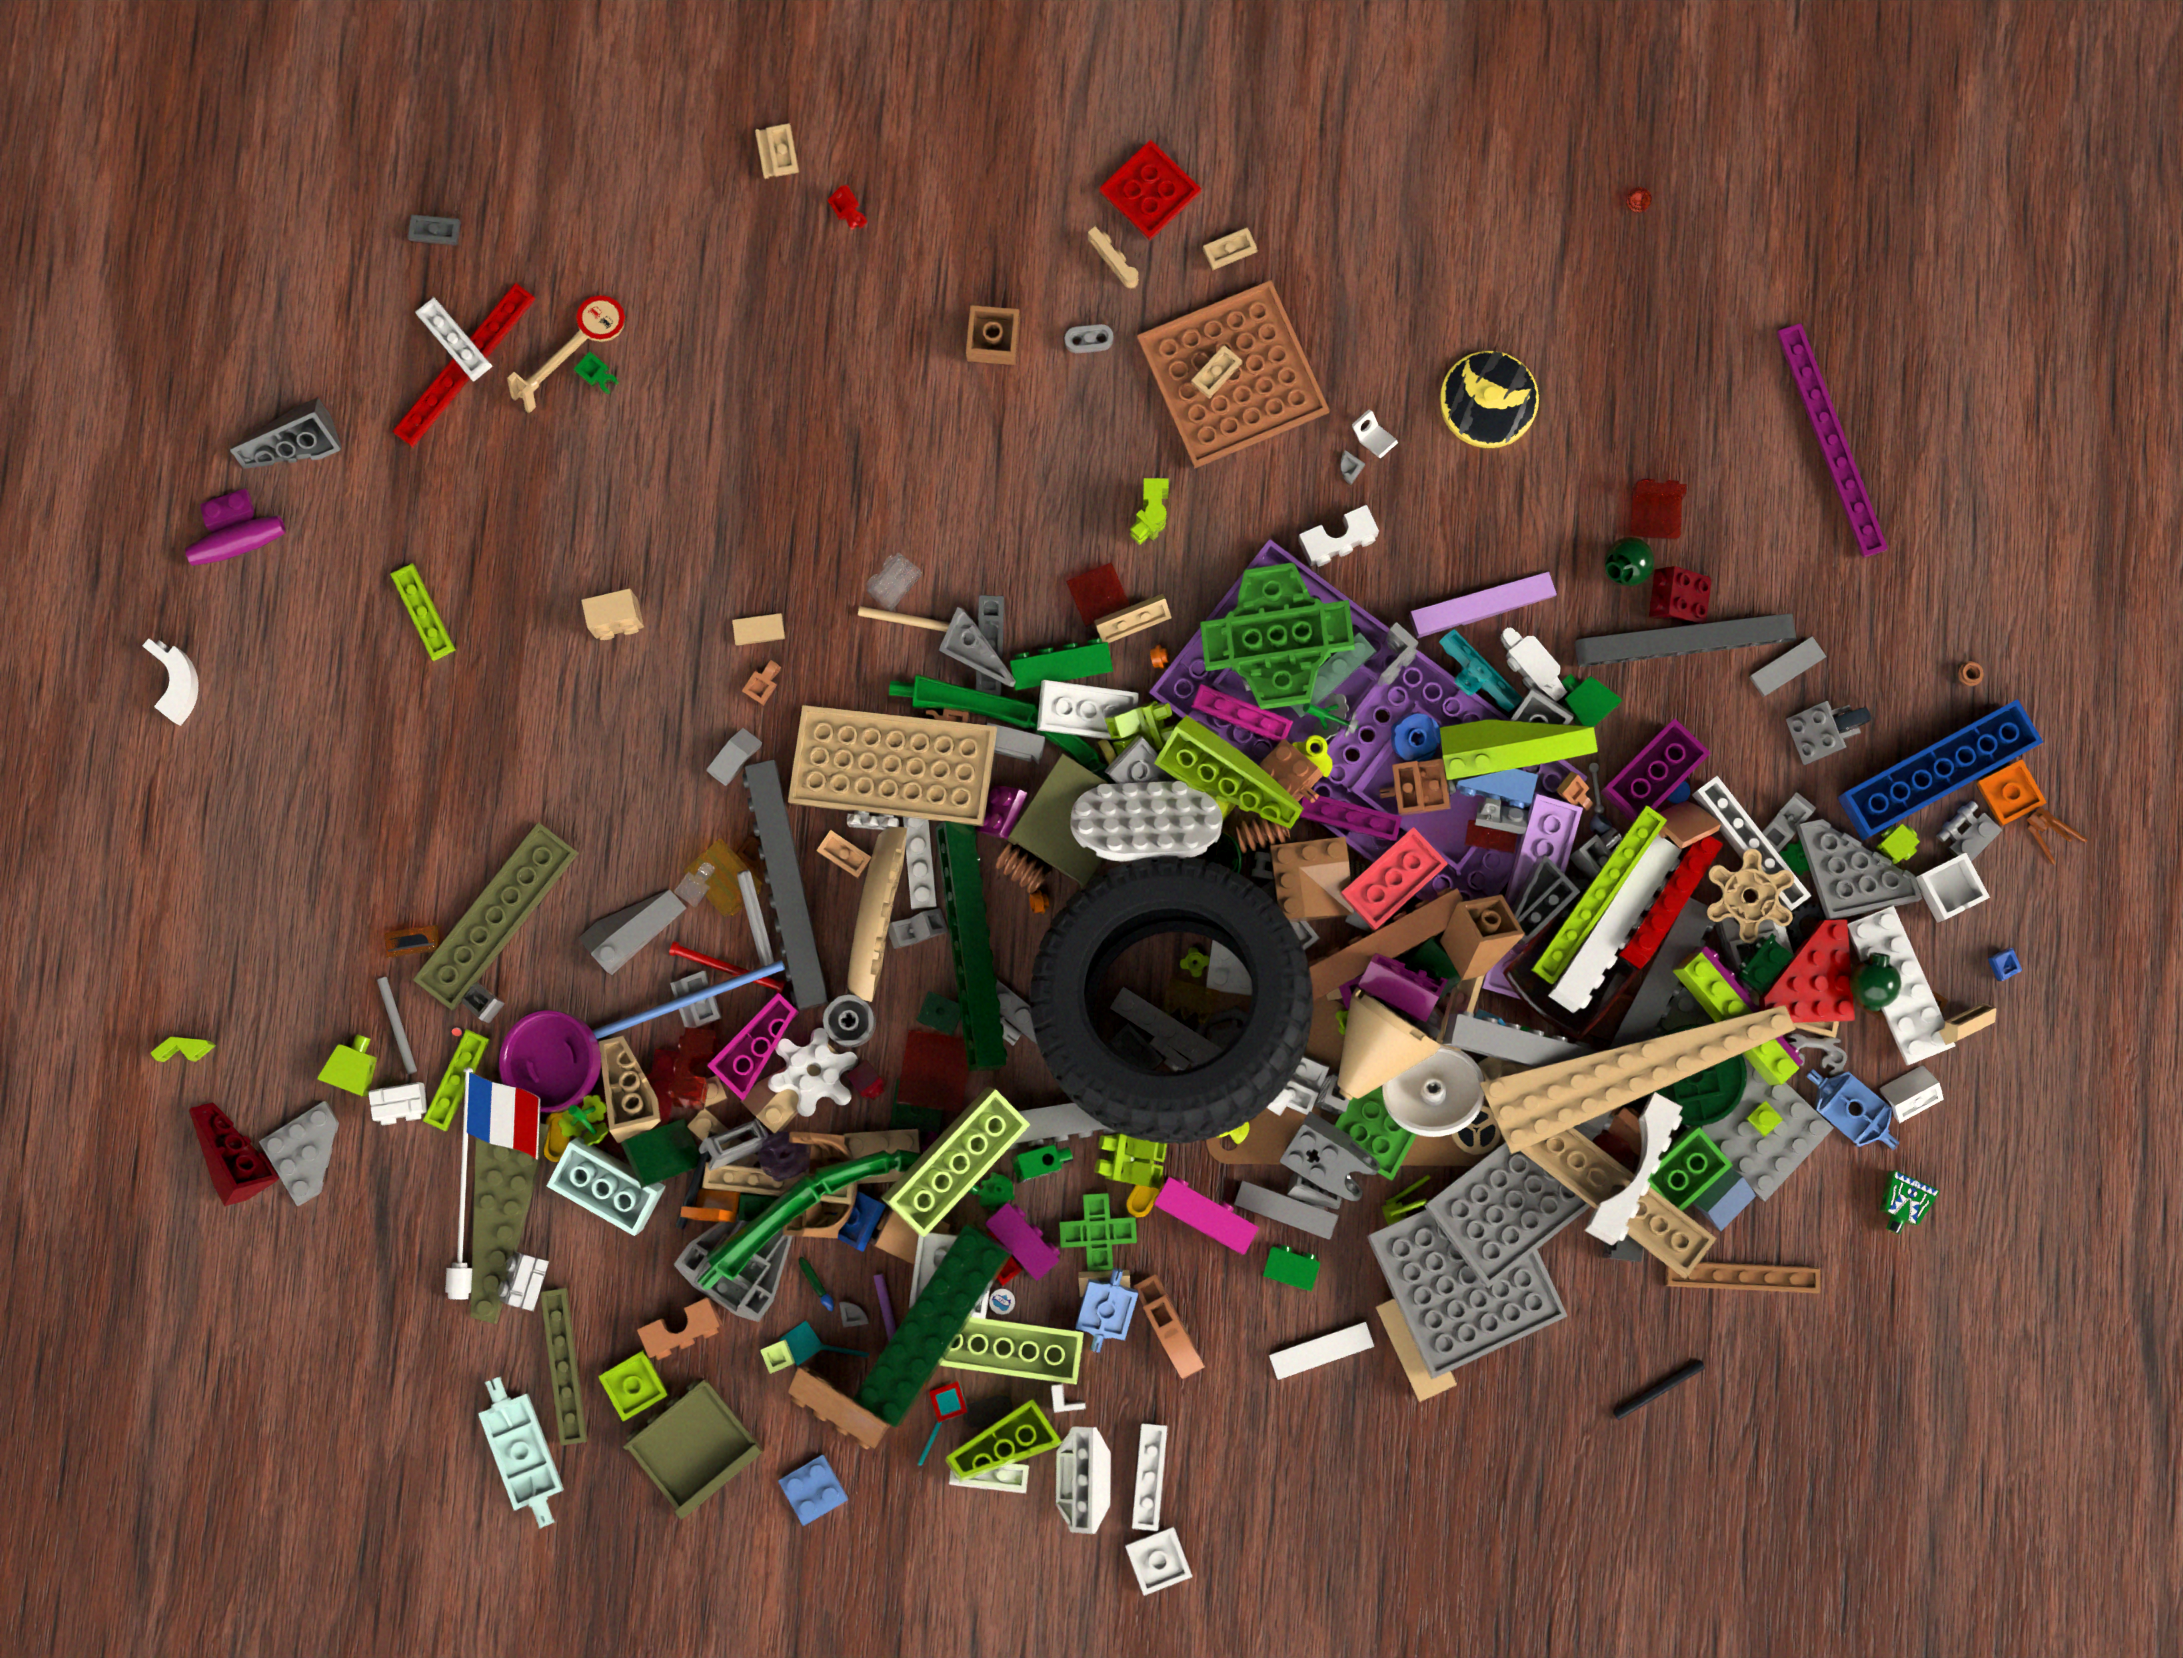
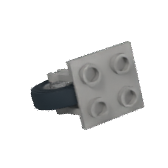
M1825 701L1787 718L1786 722L1803 765H1807L1846 748L1843 739L1860 734L1859 726L1869 722L1872 718L1867 707L1852 711L1851 706L1847 705L1831 710L1829 702Z

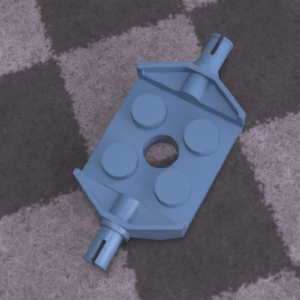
M1814 1069L1809 1071L1806 1077L1816 1084L1818 1088L1814 1109L1856 1144V1147L1876 1140L1883 1141L1891 1150H1894L1900 1142L1888 1133L1892 1108L1849 1071L1829 1079L1827 1077L1823 1078ZM1851 1102H1857L1861 1106V1112L1858 1116L1850 1114L1848 1107Z

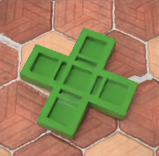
M1108 1193L1083 1195L1085 1221L1059 1222L1061 1248L1086 1246L1088 1272L1113 1270L1112 1245L1137 1243L1136 1218L1110 1219Z

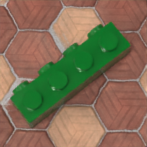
M1102 638L1088 640L1087 646L1078 647L1077 643L1063 645V650L1054 652L1052 647L1038 650L1039 655L1029 657V652L1014 655L1015 660H1010L1013 678L1016 681L1014 684L1015 690L1041 686L1042 680L1061 682L1113 672L1108 642H1102Z

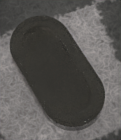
M996 1395L969 1403L967 1405L968 1413L963 1414V1420L971 1428H979L999 1422L1012 1413V1401L1005 1395Z

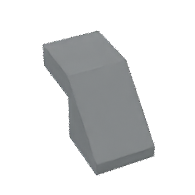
M742 728L726 743L706 771L726 786L740 774L745 761L760 749L762 742Z
M1796 792L1767 825L1762 834L1773 848L1779 852L1797 831L1796 827L1804 823L1816 807Z
M940 908L921 912L909 919L892 922L888 927V933L894 949L913 945L948 932Z

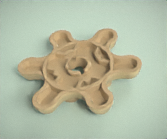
M1756 849L1745 851L1743 854V866L1737 872H1730L1721 865H1716L1709 871L1710 880L1721 887L1723 895L1720 901L1708 907V918L1714 922H1719L1726 917L1735 918L1740 924L1739 936L1746 943L1756 941L1758 938V926L1763 920H1772L1779 926H1787L1792 921L1791 911L1780 904L1778 897L1782 890L1793 885L1794 876L1788 870H1781L1774 875L1766 874L1761 868L1762 855ZM1751 889L1756 893L1757 898L1754 903L1745 902L1743 898L1745 890Z

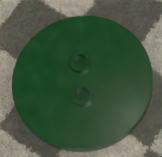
M1689 1024L1679 1026L1666 1032L1661 1037L1706 1025ZM1740 1053L1647 1095L1650 1098L1654 1093H1657L1680 1105L1682 1109L1679 1115L1682 1116L1680 1122L1682 1125L1705 1126L1718 1122L1737 1107L1745 1092L1747 1070L1743 1055Z

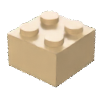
M631 589L582 600L587 628L596 639L609 640L614 638V634L624 632L625 635L637 633L639 628H644L639 602Z

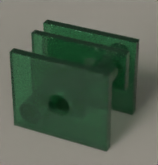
M928 991L916 1020L923 1025L953 1037L961 1018L959 1003Z

